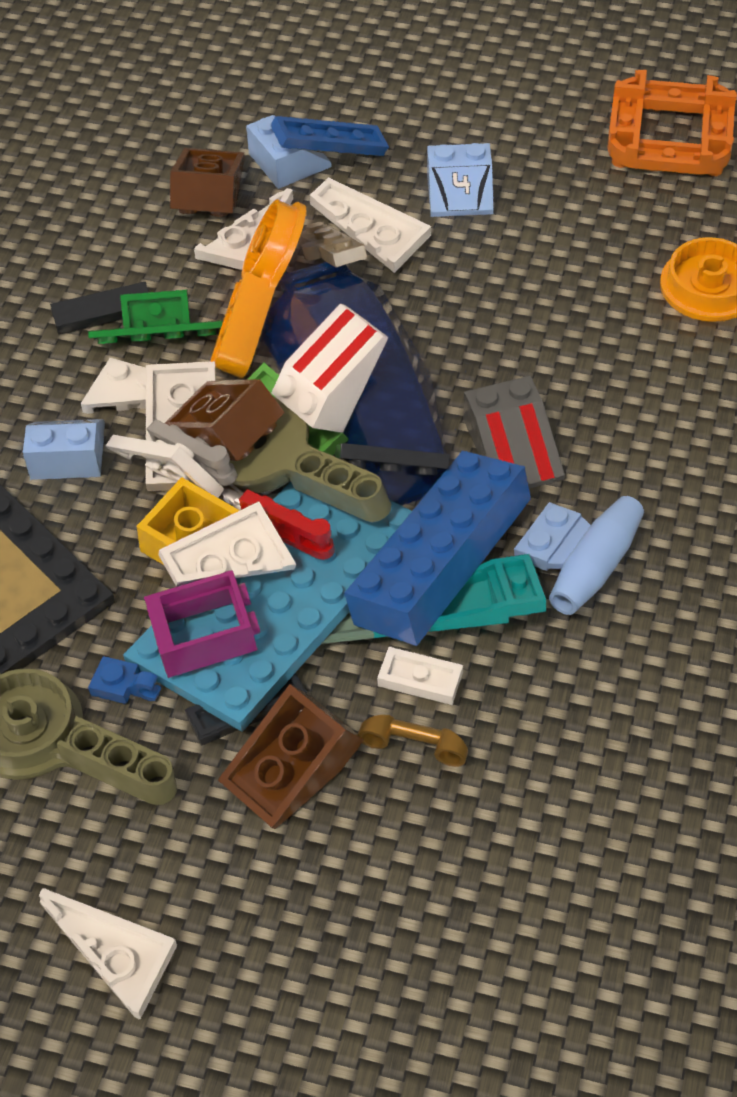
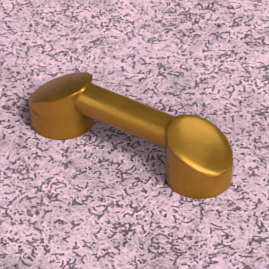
M376 715L362 722L358 735L364 739L362 742L364 745L376 749L387 747L391 735L437 745L434 753L435 758L448 766L459 767L464 765L468 755L466 744L455 732L446 728L440 730L396 720L390 715Z

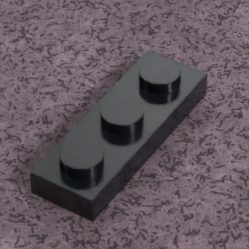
M346 443L336 445L335 451L336 458L357 467L366 469V463L380 464V471L401 473L403 466L416 468L415 474L437 476V470L448 469L449 454Z

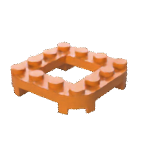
M635 70V77L616 81L607 145L608 153L612 157V164L618 168L629 167L682 174H708L710 176L722 174L723 168L730 161L734 141V113L737 98L735 90H728L726 87L718 84L719 77L707 75L706 85L646 80L647 70ZM642 109L703 114L701 143L639 139Z

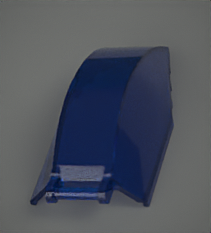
M324 262L290 273L285 270L279 280L280 288L284 294L268 310L261 331V336L279 372L281 373L285 362L338 305L344 304L388 337L343 431L348 438L346 444L447 454L431 374L380 285L358 277L348 269L346 264L335 267L328 262ZM333 273L336 274L335 277H331L305 286H301L298 288L294 286ZM366 463V469L364 470L379 476L389 500L402 506L423 499L447 469L437 470V476H425L415 474L416 468L402 466L401 473L380 471V464Z

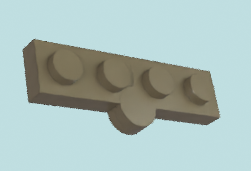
M324 222L309 224L305 226L306 230L301 232L299 245L302 246L305 260L322 258L331 265L338 267L367 258L364 244L327 224L324 225Z

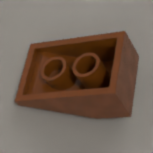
M184 148L170 171V209H179V212L182 214L209 211L210 215L218 217L233 213L237 205L245 152Z
M260 379L207 381L165 424L178 426L186 435L194 439L199 437L210 447L224 446L228 451L231 461H240L253 451L252 445L260 437L266 436L277 426L276 421L285 412Z
M289 684L219 777L218 781L271 828L276 829L343 769L364 739L312 696Z

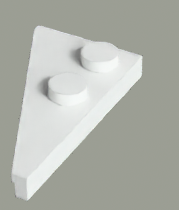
M287 188L285 191L275 194L269 198V205L259 212L252 209L235 220L231 226L218 231V238L207 246L201 243L198 244L194 249L195 259L242 270L250 242L265 212L277 199L290 205L293 200V190Z
M109 358L81 402L83 413L91 414L94 413V407L116 406L117 411H126L132 408L146 409V368Z
M113 435L106 444L108 449L129 460L133 455L149 459L145 464L148 469L175 481L183 477L191 483L194 482L217 498H219L224 490L193 459L194 453L180 443L170 445L161 440L153 442Z
M43 888L39 894L40 904L135 1018L141 1019L177 947L176 940Z

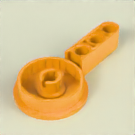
M277 199L269 206L262 217L247 250L242 267V279L235 284L210 362L215 361L217 369L240 379L246 375L251 365L275 288L285 272L299 241L306 217V206L304 204L295 202L291 206Z
M705 237L690 240L679 246L672 254L671 259L665 264L661 273L660 288L669 305L685 316L702 321L718 322L737 318V244L725 239Z

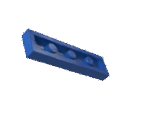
M275 116L270 125L282 148L384 156L389 148L377 125Z

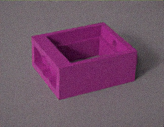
M233 570L144 597L158 650L168 678L258 650L254 635L261 633L254 611L246 612L245 606L251 605L245 583L237 585ZM233 604L239 626L178 645L174 644L168 623Z

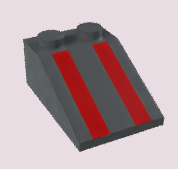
M531 376L464 392L463 420L479 455L525 466L529 489L565 479L545 407Z

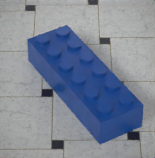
M462 450L345 591L344 595L353 624L417 646L531 500L525 466Z

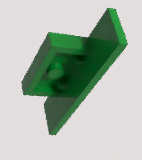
M188 289L122 294L120 298L123 328L88 331V337L97 338L98 344L117 343V336L126 335L131 336V341L151 340V333H164V339L184 337V331L197 330V336L217 335V328H221L223 320L191 323Z

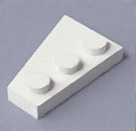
M260 502L160 549L158 554L176 587L233 570L235 578L294 570L296 567L294 559Z

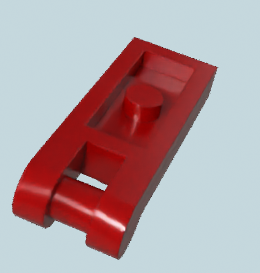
M248 489L239 498L241 510L260 502L284 543L320 560H326L335 553L334 542L330 538L332 534L331 526L326 519L311 520L295 509L290 510L275 503L270 497L266 495L261 496Z

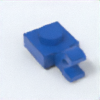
M103 656L88 689L91 696L126 704L130 695L138 696L148 701H156L161 686L155 685L158 679L156 674L146 671L140 672L138 664Z

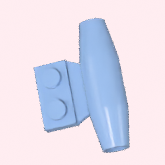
M622 496L590 525L581 516V513L549 502L514 548V556L530 554L534 567L548 571V569H561L549 600L557 611L566 615H572L602 588L630 548L644 514L643 506L639 501L630 496Z

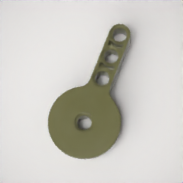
M277 398L274 399L285 413L276 421L277 426L266 436L260 437L252 445L255 449L246 458L240 461L230 460L229 462L234 465L237 472V479L232 484L242 492H246L247 489L255 493L266 492L278 488L291 480L296 490L368 522L380 521L391 511V502L379 476L308 445V424Z
M16 669L0 675V777L13 780L31 779L45 775L59 767H70L153 805L166 804L175 797L177 784L170 760L156 751L85 720L77 696L55 676L37 669ZM29 716V717H26V718H24V719H22V720H18V719L21 718V717ZM95 746L93 749L83 751L86 747ZM121 762H129L124 766H116L118 763ZM155 777H164L158 782H150Z

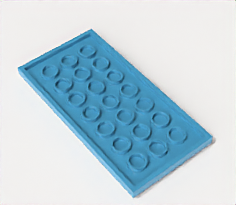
M290 481L273 500L275 503L290 510L295 509L311 520L326 519L331 526L332 534L330 538L334 542L335 553L326 560H320L284 543L296 563L294 570L235 578L237 585L245 583L251 605L245 606L246 612L254 611L261 633L254 635L258 650L168 678L151 625L123 654L125 661L138 664L140 672L146 671L156 674L158 676L156 682L195 705H200L207 712L243 732L350 612L344 595L345 591L412 512L411 510L390 500L391 511L380 521L368 522L296 490ZM233 604L168 623L175 645L239 626Z

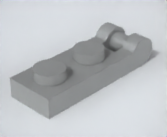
M157 419L147 427L153 442L161 440L170 445L180 443L189 448L195 455L193 459L220 485H230L237 479V472L234 465L229 463L230 456L224 446L210 447L203 439L199 437L194 439L186 435L178 426L174 424L169 426Z

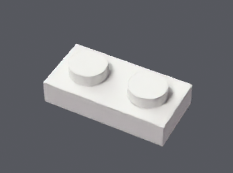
M388 647L377 682L379 687L453 705L463 674V665Z

